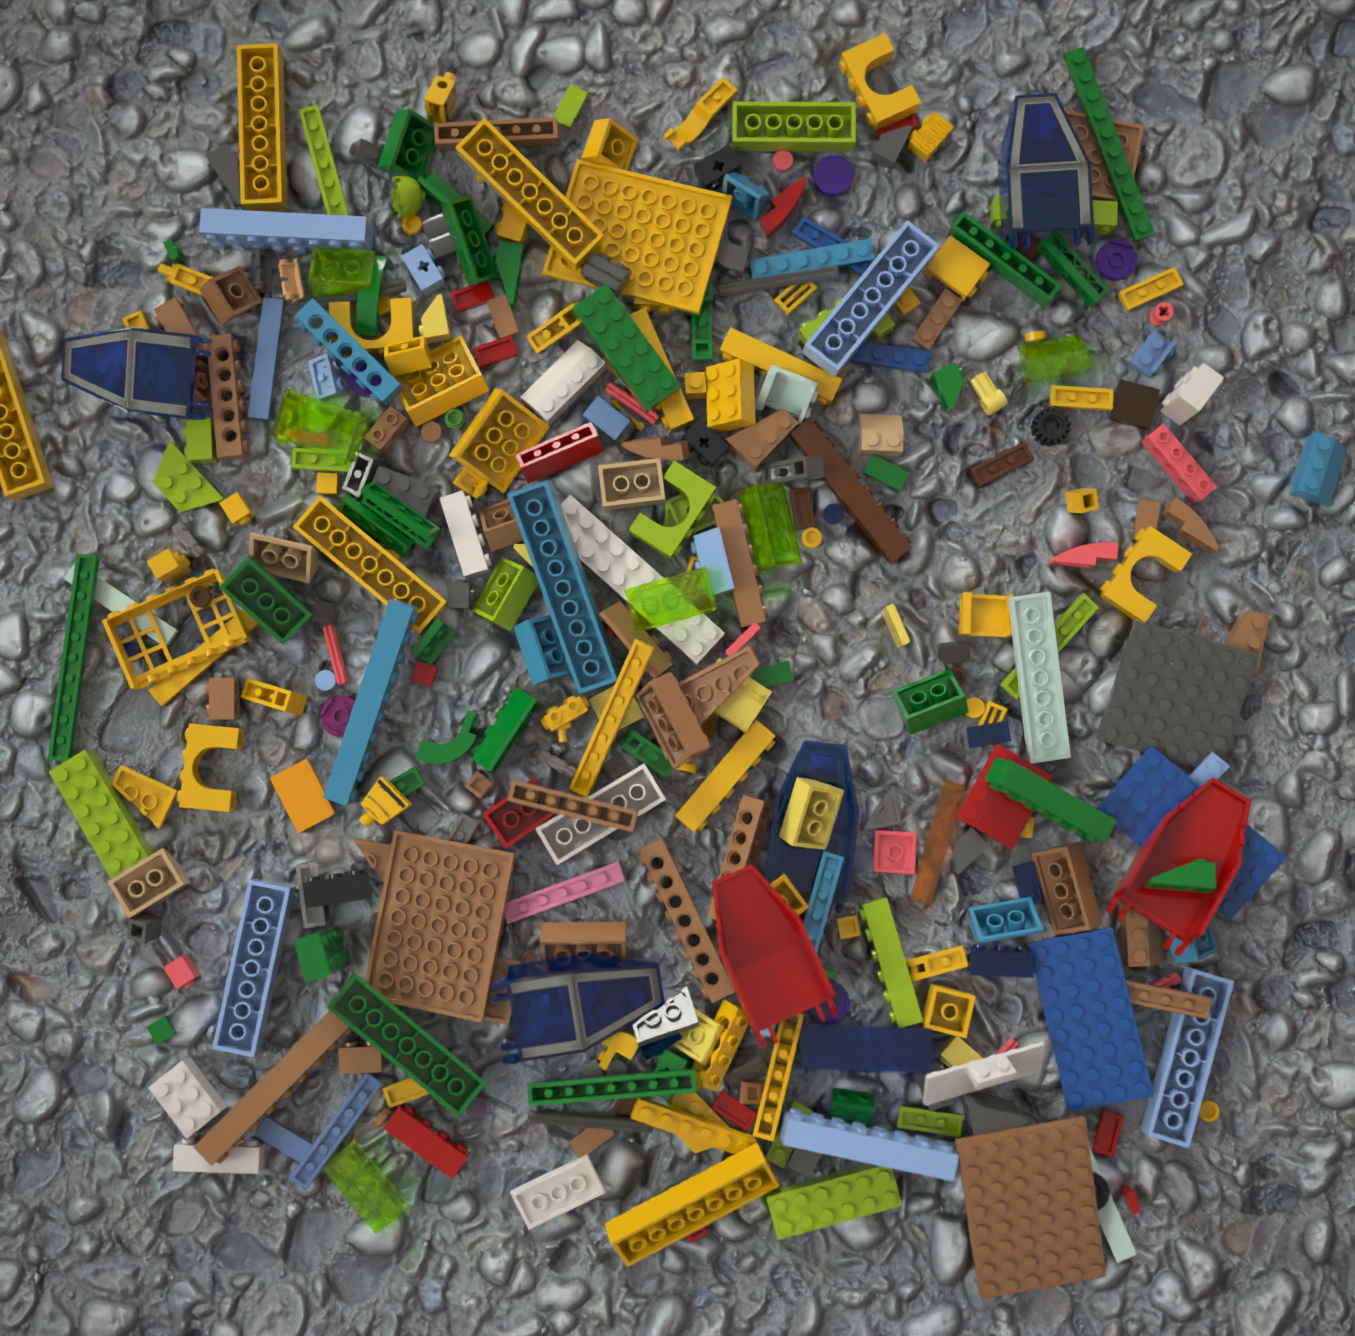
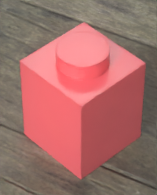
M188 954L180 956L163 967L176 989L183 986L185 989L196 983L195 979L201 975Z

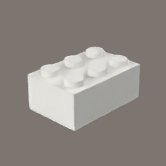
M1205 363L1201 364L1198 368L1194 366L1190 372H1187L1174 385L1175 389L1162 401L1164 406L1160 411L1178 425L1183 424L1201 410L1224 377Z
M191 1057L182 1060L148 1087L186 1139L228 1107Z

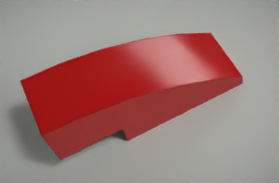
M804 176L771 200L770 208L772 210L760 219L759 224L768 238L773 236L788 221L796 209L806 183Z

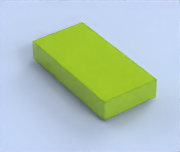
M572 84L569 85L553 116L557 117L559 125L571 130L589 96L588 92Z

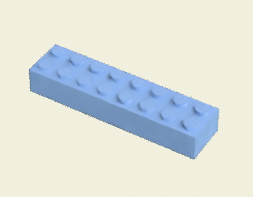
M201 208L199 233L214 249L222 250L225 247H231L235 250L243 251L245 248L253 250L261 248L263 251L270 249L279 253L289 250L298 254H304L308 251L318 255H325L326 252L334 253L338 256H345L346 253L354 254L358 257H365L368 254L373 255L374 230L367 217Z
M907 220L807 341L802 353L835 378L935 256L940 245Z
M256 878L248 881L212 1049L249 1057H255L261 1053L296 886Z
M1185 966L1179 990L1212 997L1209 1019L1172 1012L1152 1085L1154 1097L1148 1100L1140 1131L1147 1136L1189 1148L1234 981Z
M790 1108V1111L784 1110L779 1137L785 1146L954 1181L959 1155L947 1141L936 1139V1142L928 1141L927 1137L915 1135V1138L909 1137L907 1133L897 1130L894 1133L886 1132L885 1128L874 1126L871 1129L865 1127V1124L860 1122L848 1124L844 1123L845 1120L837 1117H832V1120L825 1119L821 1114L811 1113V1115L803 1114L802 1110Z

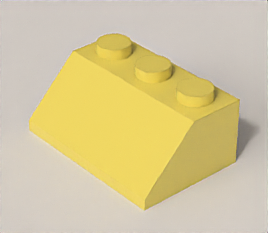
M749 677L715 713L746 733L772 691Z
M797 777L779 837L791 846L826 850L844 790L813 779Z

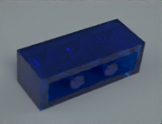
M973 944V948L967 947L968 967H966V973L979 976L1034 978L1035 953L1029 951L1028 947L1015 946V950L1007 949L1005 945H994V949L986 948L984 944Z

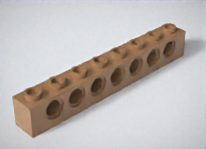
M663 838L639 848L641 853L637 854L642 866L646 864L650 871L646 873L651 885L655 883L659 890L655 892L660 904L664 902L668 909L664 911L669 923L674 922L677 928L674 930V934L678 942L683 941L686 947L683 949V953L687 961L692 960L695 966L692 972L696 980L701 979L704 985L701 991L705 999L710 998L711 1002L714 1003L734 993L735 991ZM660 857L664 861L663 867L655 869L652 866L653 858ZM665 876L673 880V884L669 888H664L661 885V879ZM677 895L682 899L680 906L673 907L670 904L672 896ZM688 915L691 918L690 924L682 926L679 923L680 916ZM691 934H697L700 937V942L697 945H691L688 942V937ZM699 954H707L709 961L706 964H700L697 961ZM709 973H716L718 980L715 983H709L706 980V976Z

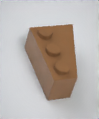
M782 409L762 419L755 425H751L726 438L725 443L755 472L789 437L790 432L798 427L799 422L785 409Z
M1248 610L1240 613L1224 644L1260 655L1252 676L1254 677L1258 675L1270 615Z

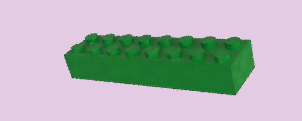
M356 973L351 975L325 1006L458 1118L486 1085L483 1079Z

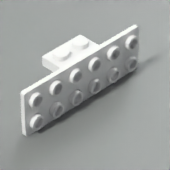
M1043 1042L1029 1044L1022 1048L1011 1049L1005 1053L973 1060L959 1066H952L942 1071H934L926 1075L923 1103L925 1106L1039 1073L1041 1071L1045 1045Z

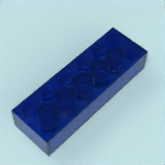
M802 1024L801 1070L928 1075L932 1073V1029Z

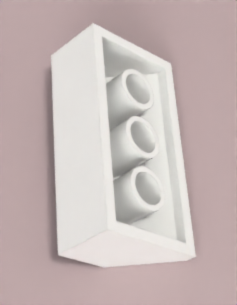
M577 340L520 398L550 426L607 369L606 362L590 347Z

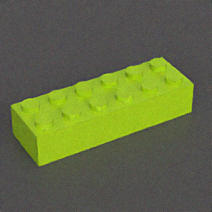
M733 102V151L853 152L856 143V102Z
M83 750L49 771L111 879L154 853L120 793L111 784L112 780L94 750Z
M869 1163L778 1187L766 1193L778 1240L902 1206L892 1168Z

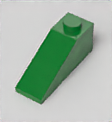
M499 240L498 247L494 248L493 259L496 260L510 307L515 310L525 249L523 244Z
M1196 859L1193 862L1150 878L1145 883V888L1211 893L1216 889L1215 863H1208L1206 859Z

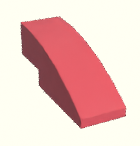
M1102 542L1078 546L1052 558L1049 564L1092 568L1096 565V561L1113 562L1117 559L1118 543Z

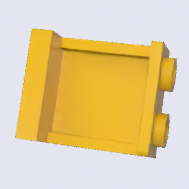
M950 235L927 266L924 275L929 279L934 276L961 295V299L964 302L967 297L971 299L978 289L975 287L978 281L983 282L990 272L987 269L990 263Z
M961 593L958 636L1011 637L1007 597H1014V595Z

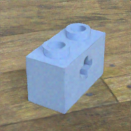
M423 244L401 256L425 297L446 285L443 279L446 277L440 265L438 267L435 266L433 263L435 260L433 253L430 249L426 250ZM426 267L428 271L424 272L422 268Z

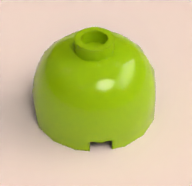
M393 176L392 183H396V189H392V201L395 212H399L397 218H408L416 215L422 207V202L426 200L424 189H420L419 183L414 178L409 176Z

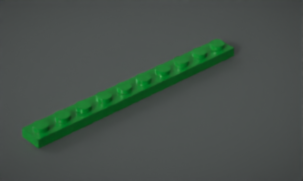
M1084 47L1066 52L1063 56L1132 240L1135 243L1153 237L1155 235L1153 226Z
M76 553L47 760L65 762L72 758L100 556Z

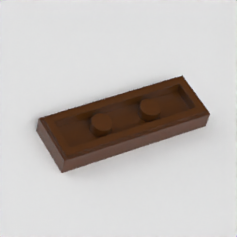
M1024 441L970 468L969 472L977 487L980 488L1033 461L1034 458Z

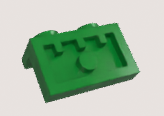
M437 618L411 652L422 658L429 665H433L455 637L456 632Z

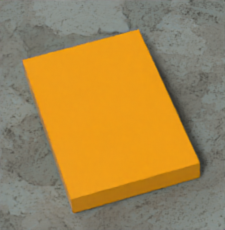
M308 758L270 778L297 833H301L337 814L331 801L323 798L325 790Z

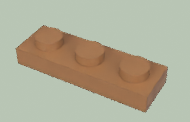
M945 288L911 341L928 351L963 299Z

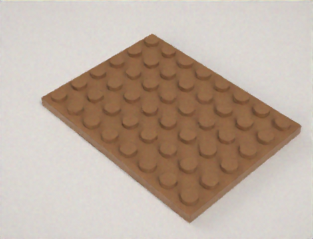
M394 830L365 981L392 1004L483 1023L516 853Z
M1083 1116L955 1139L980 1299L1106 1277L1087 1126Z

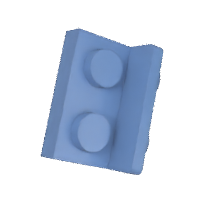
M1153 330L1129 362V365L1147 378L1152 374L1157 375L1164 367L1163 360L1165 358L1169 359L1175 352L1176 348L1174 345L1177 343V340L1173 339L1170 341L1156 330Z

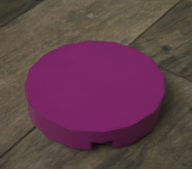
M337 696L329 699L324 704L321 710V721L323 728L329 734L336 737L344 736L355 700L347 696Z

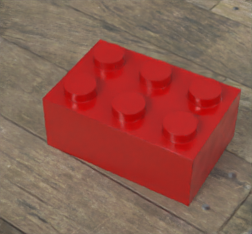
M532 778L527 782L542 787L537 778ZM507 796L482 815L503 846L508 849L558 813L507 801Z

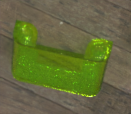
M285 388L270 436L277 438L276 442L288 446L289 443L334 457V462L347 465V462L352 463L355 452L358 451L372 418L366 414L357 411L353 412L352 410L344 409Z

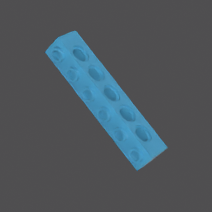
M313 298L295 315L299 320L297 325L305 333L310 331L314 335L312 337L313 341L320 347L324 345L328 349L326 353L334 361L338 359L343 364L341 368L349 376L353 373L357 377L355 382L363 390L368 388L372 392L370 394L371 398L376 403L382 402L387 406L403 390L401 384ZM318 322H323V326L320 329H315V325ZM338 336L335 343H329L331 337ZM352 350V355L344 358V353ZM361 365H367L365 371L358 372V368ZM375 379H382L379 386H373Z

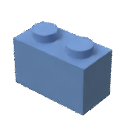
M597 396L584 412L583 419L587 423L592 422L596 430L614 444H617L631 426L630 417L624 411L620 410L618 412L614 409V404L607 398L601 399Z

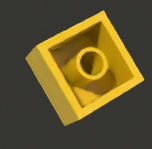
M930 983L921 1025L927 1029L966 1038L976 996L969 992Z

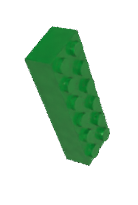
M604 284L572 308V314L646 414L680 390L681 385L607 284Z
M995 757L984 779L991 784V789L1007 794L1006 797L1023 803L1025 808L1041 813V817L1049 821L1053 820L1058 823L1059 827L1068 831L1071 830L1075 832V836L1083 840L1087 839L1095 844L1097 841L1106 843L1117 821L1012 761Z

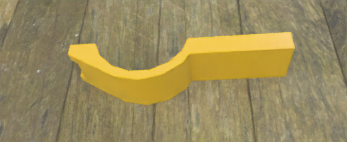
M722 77L695 104L685 121L676 129L672 130L670 128L663 135V138L676 146L675 149L678 151L688 146L703 132L710 120L737 94L738 89Z

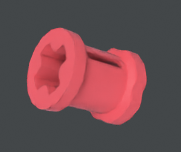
M1165 302L1158 304L1149 314L1150 322L1154 326L1164 325L1173 315L1172 306Z

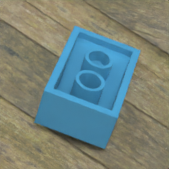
M737 173L725 174L723 194L733 196L731 206L757 221L769 203L770 194L768 190L761 185L756 186L745 175L740 176Z

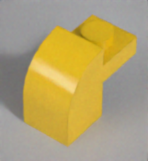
M618 1029L604 1037L601 1044L608 1048L601 1050L597 1058L600 1060L598 1067L606 1071L616 1052L631 1060L638 1048L635 1034L625 1029Z

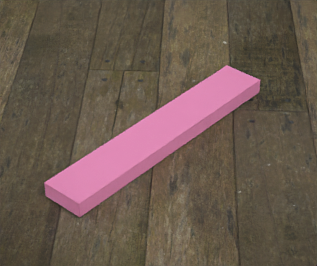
M617 861L508 901L504 915L507 924L625 882L626 879L620 862Z

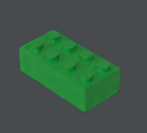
M250 554L219 584V588L281 644H284L312 616V610Z
M338 925L293 940L306 983L330 976L350 966V954L344 948V934L342 929L338 928Z

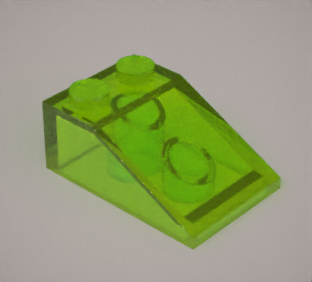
M313 247L308 277L312 296L337 297L371 288L375 251Z

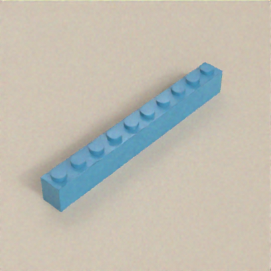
M389 599L323 795L325 799L344 806L355 802L359 790L356 789L358 783H361L365 776V771L363 770L365 762L368 763L372 755L370 747L377 740L379 732L376 730L378 724H381L385 717V712L383 711L385 703L388 704L392 696V692H390L391 685L397 681L399 673L396 671L398 665L402 664L405 658V652H403L405 644L408 645L412 637L410 632L411 626L416 624L419 613H417L418 607L397 599Z

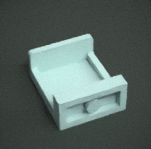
M772 364L766 375L755 408L762 411L766 405L779 411L785 409L791 416L798 418V425H801L803 419L807 420L812 410L809 408L810 402L815 403L819 393L815 391L818 383Z

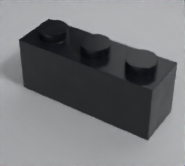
M363 870L350 871L349 876H342V873L329 874V879L320 880V876L307 877L308 882H303L306 908L371 899L368 873H363Z

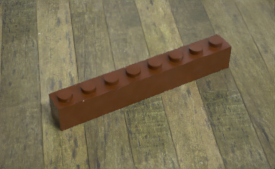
M810 418L790 432L789 438L803 456H823L825 477L822 480L889 565L893 564L911 550L912 546L910 544L912 542L905 533L902 535L898 530V523L894 518L887 516L884 505L880 501H875L872 497V490L860 482L859 479L861 478L855 469L851 470L848 467L847 459L842 453L838 454L834 449L835 444L833 441L822 434V428L817 421L813 422Z

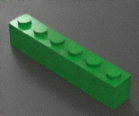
M965 211L953 223L947 234L990 263L989 267L1043 308L1047 306L1062 286Z

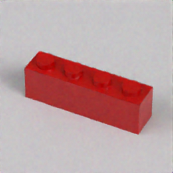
M589 422L515 455L529 484L604 451L592 422Z
M401 1104L383 1129L453 1179L470 1154L467 1151L468 1148L463 1143H456L450 1139V1134L445 1130L435 1128L433 1126L434 1123L427 1117H420L412 1106Z

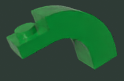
M467 711L460 733L449 743L437 744L422 739L415 759L433 764H446L464 757L471 751L479 738L478 735L472 734V730H476L479 724L478 713Z

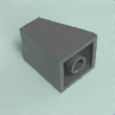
M978 1092L961 1095L966 1130L969 1136L1028 1126L1026 1116H1023L1021 1108H1017L1012 1100Z

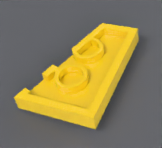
M124 765L119 766L111 783L144 816H147L158 829L162 828L179 792L177 789Z

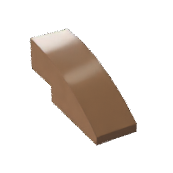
M667 435L631 439L622 443L623 448L647 458L679 461L690 457L688 441L668 443Z
M1177 497L1170 500L1161 515L1179 525L1175 533L1209 554L1216 552L1219 546L1213 534L1198 514Z

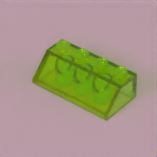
M758 484L739 491L740 503L743 507L745 523L748 528L750 544L752 545L754 561L758 572L771 571L802 563L783 484Z
M706 566L624 589L636 633L717 610Z
M352 1140L321 1169L375 1234L388 1226L409 1205L355 1140Z

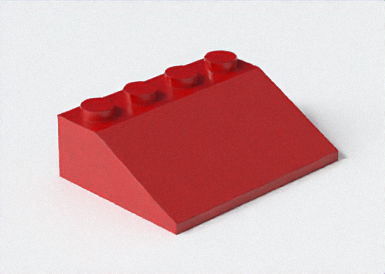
M996 744L956 819L1013 850L1033 811L1025 808L1023 803L1006 797L1007 794L991 789V784L984 780L995 757L1015 762L1049 782L1053 776L1012 751Z

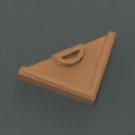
M355 838L354 843H356L366 860L384 883L391 844Z

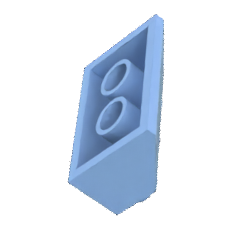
M717 527L694 535L692 537L693 542H690V549L692 554H696L698 562L694 563L696 572L701 574L703 581L699 582L702 595L706 594V598L731 593L734 590V585L720 528Z

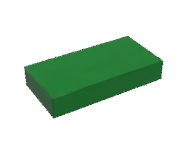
M872 454L863 474L900 492L909 472Z
M789 660L758 668L750 676V678L765 688L794 681Z

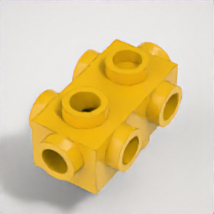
M573 695L564 700L565 704L559 708L553 706L545 711L547 715L540 719L546 730L550 729L551 732L558 731L559 743L567 742L566 729L572 727L571 722L589 712L587 707L590 704L585 695L578 696L577 698Z

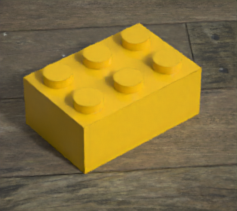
M738 358L706 367L707 427L719 432H727L755 425L754 364Z

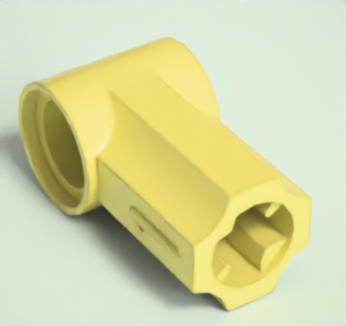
M986 371L970 380V384L979 396L980 404L987 415L990 416L1008 405L1005 395L1001 390L996 389Z

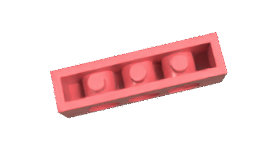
M1164 423L1141 441L1193 504L1201 501L1217 488Z

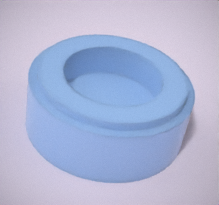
M329 670L320 671L315 677L316 686L323 691L334 689L337 684L335 674Z

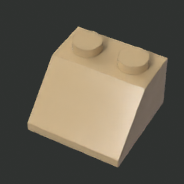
M860 414L859 455L872 456L873 454L875 456L900 457L903 452L904 436L902 416Z

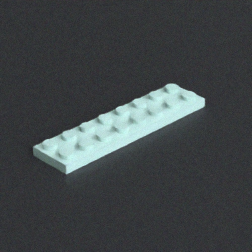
M1042 592L1007 597L1028 761L1033 764L1071 758L1051 593Z

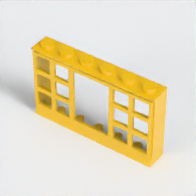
M215 568L207 570L199 578H189L181 586H171L165 589L166 592L163 594L148 596L146 598L147 601L140 604L138 602L130 604L126 610L112 612L107 615L108 618L102 620L131 689L140 690L253 640L237 604L224 592V595L215 599L212 596V602L209 606H212L217 619L204 625L198 614V611L204 608L195 607L190 601V593L195 587L202 586L209 589L208 585L215 582L220 584L225 579L224 572ZM186 596L206 645L176 659H172L152 610ZM226 599L231 613L221 617L216 603ZM148 613L153 626L139 632L134 618ZM234 617L239 631L229 635L223 621ZM129 621L134 635L121 640L116 626ZM219 623L224 637L211 643L205 629ZM155 631L160 644L147 650L141 636ZM137 639L142 652L128 658L123 644ZM163 649L168 662L154 668L149 654ZM145 657L150 670L136 676L131 662Z

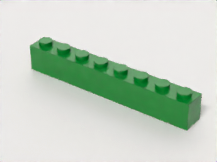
M699 1068L534 1081L527 1084L529 1106L697 1093L701 1090Z

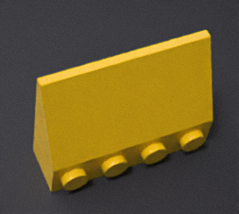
M462 335L430 350L432 354V368L393 376L403 387L399 395L415 427L489 391Z
M495 388L448 456L504 493L521 469L515 454L536 446L550 426L504 390Z

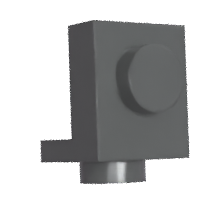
M361 138L355 143L353 142L350 147V162L359 161L376 169L384 148Z

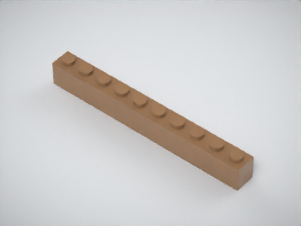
M329 1010L193 1148L211 1166L216 1162L221 1164L229 1156L227 1151L232 1146L237 1148L245 1140L243 1135L248 1130L253 1132L261 1124L259 1119L264 1114L268 1116L277 1107L275 1103L280 1098L284 1100L293 1091L291 1087L296 1082L300 1084L308 1076L306 1071L311 1066L316 1068L324 1060L322 1055L327 1050L331 1053L340 1044L337 1040L342 1035L348 1036L353 1029Z

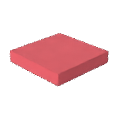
M756 622L753 623L725 651V657L727 658L740 651L759 632L761 627Z
M874 830L872 872L915 875L917 832Z

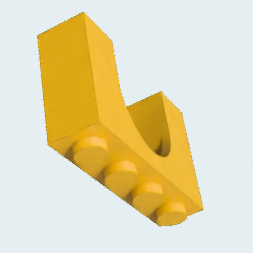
M886 33L842 52L839 62L842 74H846L850 90L855 91L857 103L861 109H864L866 121L869 126L872 125L875 132L880 128L882 129L910 116L912 113L919 112L921 100L913 85L890 95H880L873 92L865 82V76L869 71L893 59L894 48Z
M411 298L390 299V328L384 336L376 340H365L356 335L354 308L349 301L329 303V315L369 354L384 356L385 344L416 338L415 310ZM338 336L331 337L330 342L335 343ZM352 350L346 351L344 358L350 357Z
M1151 526L1145 530L1143 528L1140 529L1135 536L1137 541L1133 547L1130 545L1123 554L1125 559L1122 563L1118 562L1111 573L1114 575L1110 581L1106 580L1100 588L1102 592L1099 595L1100 598L1133 620L1146 622L1157 605L1134 589L1131 583V570L1134 564L1141 558H1150L1158 561L1172 572L1177 573L1183 569L1192 553Z
M189 723V728H186L185 731L187 744L182 753L184 769L180 772L182 785L177 795L179 807L235 812L237 791L214 789L207 786L200 778L199 763L203 755L214 748L242 750L245 729Z

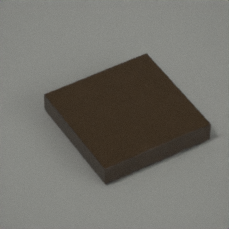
M1120 379L1117 384L1113 409L1110 412L1109 420L1146 430L1151 429L1160 389Z

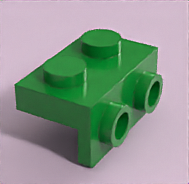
M833 1088L828 1119L832 1120V1117H837L845 1120L844 1123L853 1124V1122H860L865 1124V1127L870 1128L875 1110L874 1094Z

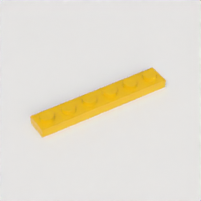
M638 1097L630 1115L631 1119L734 1155L752 1146L757 1141L755 1136L643 1097Z

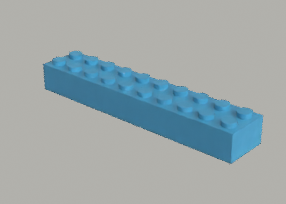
M546 480L507 494L578 694L616 682L620 671L552 480Z

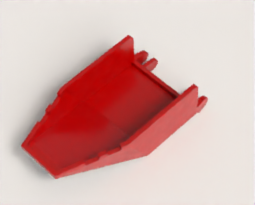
M1212 777L1167 814L1144 841L1111 897L1106 912L1109 914L1113 912L1116 904L1120 901L1125 906L1119 912L1118 920L1122 921L1131 908L1170 933L1163 945L1164 949L1167 950L1171 947L1175 937L1182 940L1174 955L1179 957L1191 942L1203 935L1242 864L1243 857L1241 855L1245 844L1244 834L1248 824L1251 800ZM1196 859H1206L1208 863H1215L1216 889L1211 893L1145 888V883L1150 878L1193 862Z
M752 864L712 881L719 953L727 976L761 1048L766 1049L767 1047L760 1031L768 1028L772 1042L774 1044L779 1043L772 1026L812 1007H815L821 1022L826 1021L825 1014L819 1005L825 1001L833 1017L837 1016L833 1000L836 995L799 915L786 903L784 898L774 890L771 884Z

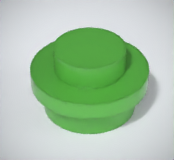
M451 409L445 414L444 420L449 428L459 429L465 423V415L459 409Z

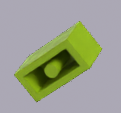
M211 418L186 419V426L183 427V434L187 440V446L184 447L186 459L192 464L218 463L214 420Z

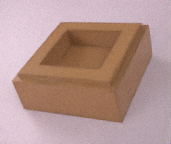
M477 770L464 787L479 799H482L494 782Z
M741 1081L739 1103L760 1104L763 1082Z

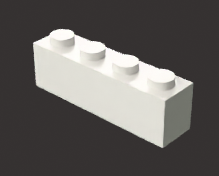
M462 490L440 497L439 499L464 577L468 579L490 572L489 566L492 563L489 554H485L482 547L486 546L483 535L478 534L476 528L479 526L476 514L472 515L470 508L473 507L470 495L466 496Z
M185 1137L174 1145L173 1171L258 1174L264 1169L265 1143H258L256 1139L245 1140L237 1148L232 1146L227 1151L229 1156L221 1164L216 1162L212 1166L193 1148L199 1142L195 1141V1138L189 1137L186 1139Z

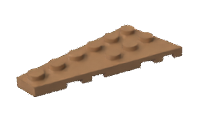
M748 646L679 682V687L683 695L688 699L693 714L698 718L700 727L761 665L752 646ZM661 746V749H662V751H663V753H664L666 759H668L667 756H666V754H665V752H664V750H663V748H662V746Z

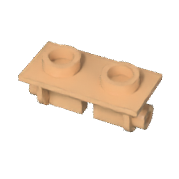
M298 258L293 259L291 262H288L287 259H281L278 264L280 278L287 279V281L281 282L283 297L286 298V301H291L293 304L304 298L301 268Z

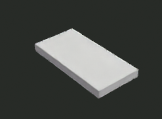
M586 1154L511 1190L510 1194L530 1230L605 1194L606 1189L589 1155Z

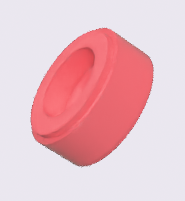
M786 150L776 152L773 157V167L775 170L782 173L789 171L793 165L791 153Z

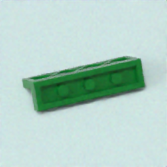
M434 172L426 180L422 176L417 180L420 189H424L425 194L440 207L441 204L462 197ZM476 209L484 235L486 236L495 226Z
M1056 230L1035 247L1089 307L1096 304L1109 291L1105 284ZM1052 237L1059 243L1058 248L1050 240ZM1064 254L1070 255V257L1072 258V263L1064 256ZM1078 270H1083L1086 273V279ZM1092 285H1097L1102 292L1098 293Z
M375 481L363 486L360 492L364 495L361 503L427 550L432 546L440 530L438 526Z
M347 493L341 499L339 511L401 557L405 558L410 552L411 545L416 541L404 536L401 530L394 525H389L377 513L371 512L361 501L353 499L354 494Z

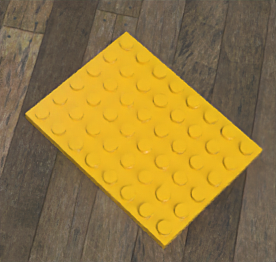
M577 159L565 197L604 234L605 242L594 253L598 255L603 253L611 259L610 262L615 265L621 263L628 268L630 280L626 287H624L621 295L643 299L699 315L733 202V196ZM550 246L542 273L544 276L599 289L581 276V270L585 263H587V260L575 270ZM636 280L643 287L642 294L635 292Z

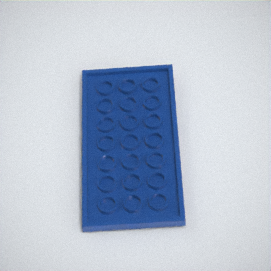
M1150 745L1098 804L1096 809L1116 819L1115 826L1141 847L1160 821L1201 786ZM1248 824L1244 834L1245 844L1242 848V864L1217 908V911L1229 921L1287 859V856Z
M1113 926L1028 942L1068 1111L1153 1098L1154 1092Z

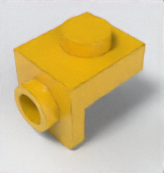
M464 466L453 481V484L472 498L477 499L485 494L488 481Z

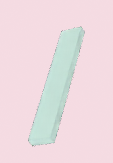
M75 563L64 577L71 584L73 582ZM97 576L94 600L112 612H122L127 609L128 605L137 603ZM148 613L134 618L136 626L140 631L153 626ZM153 614L168 647L179 630ZM155 631L146 634L160 644Z
M1090 1149L1092 1171L1102 1176ZM1094 1184L1095 1194L1097 1195L1098 1189L1097 1186ZM1109 1195L1106 1205L1098 1210L1099 1224L1115 1261L1119 1263L1137 1255L1114 1201L1111 1195Z

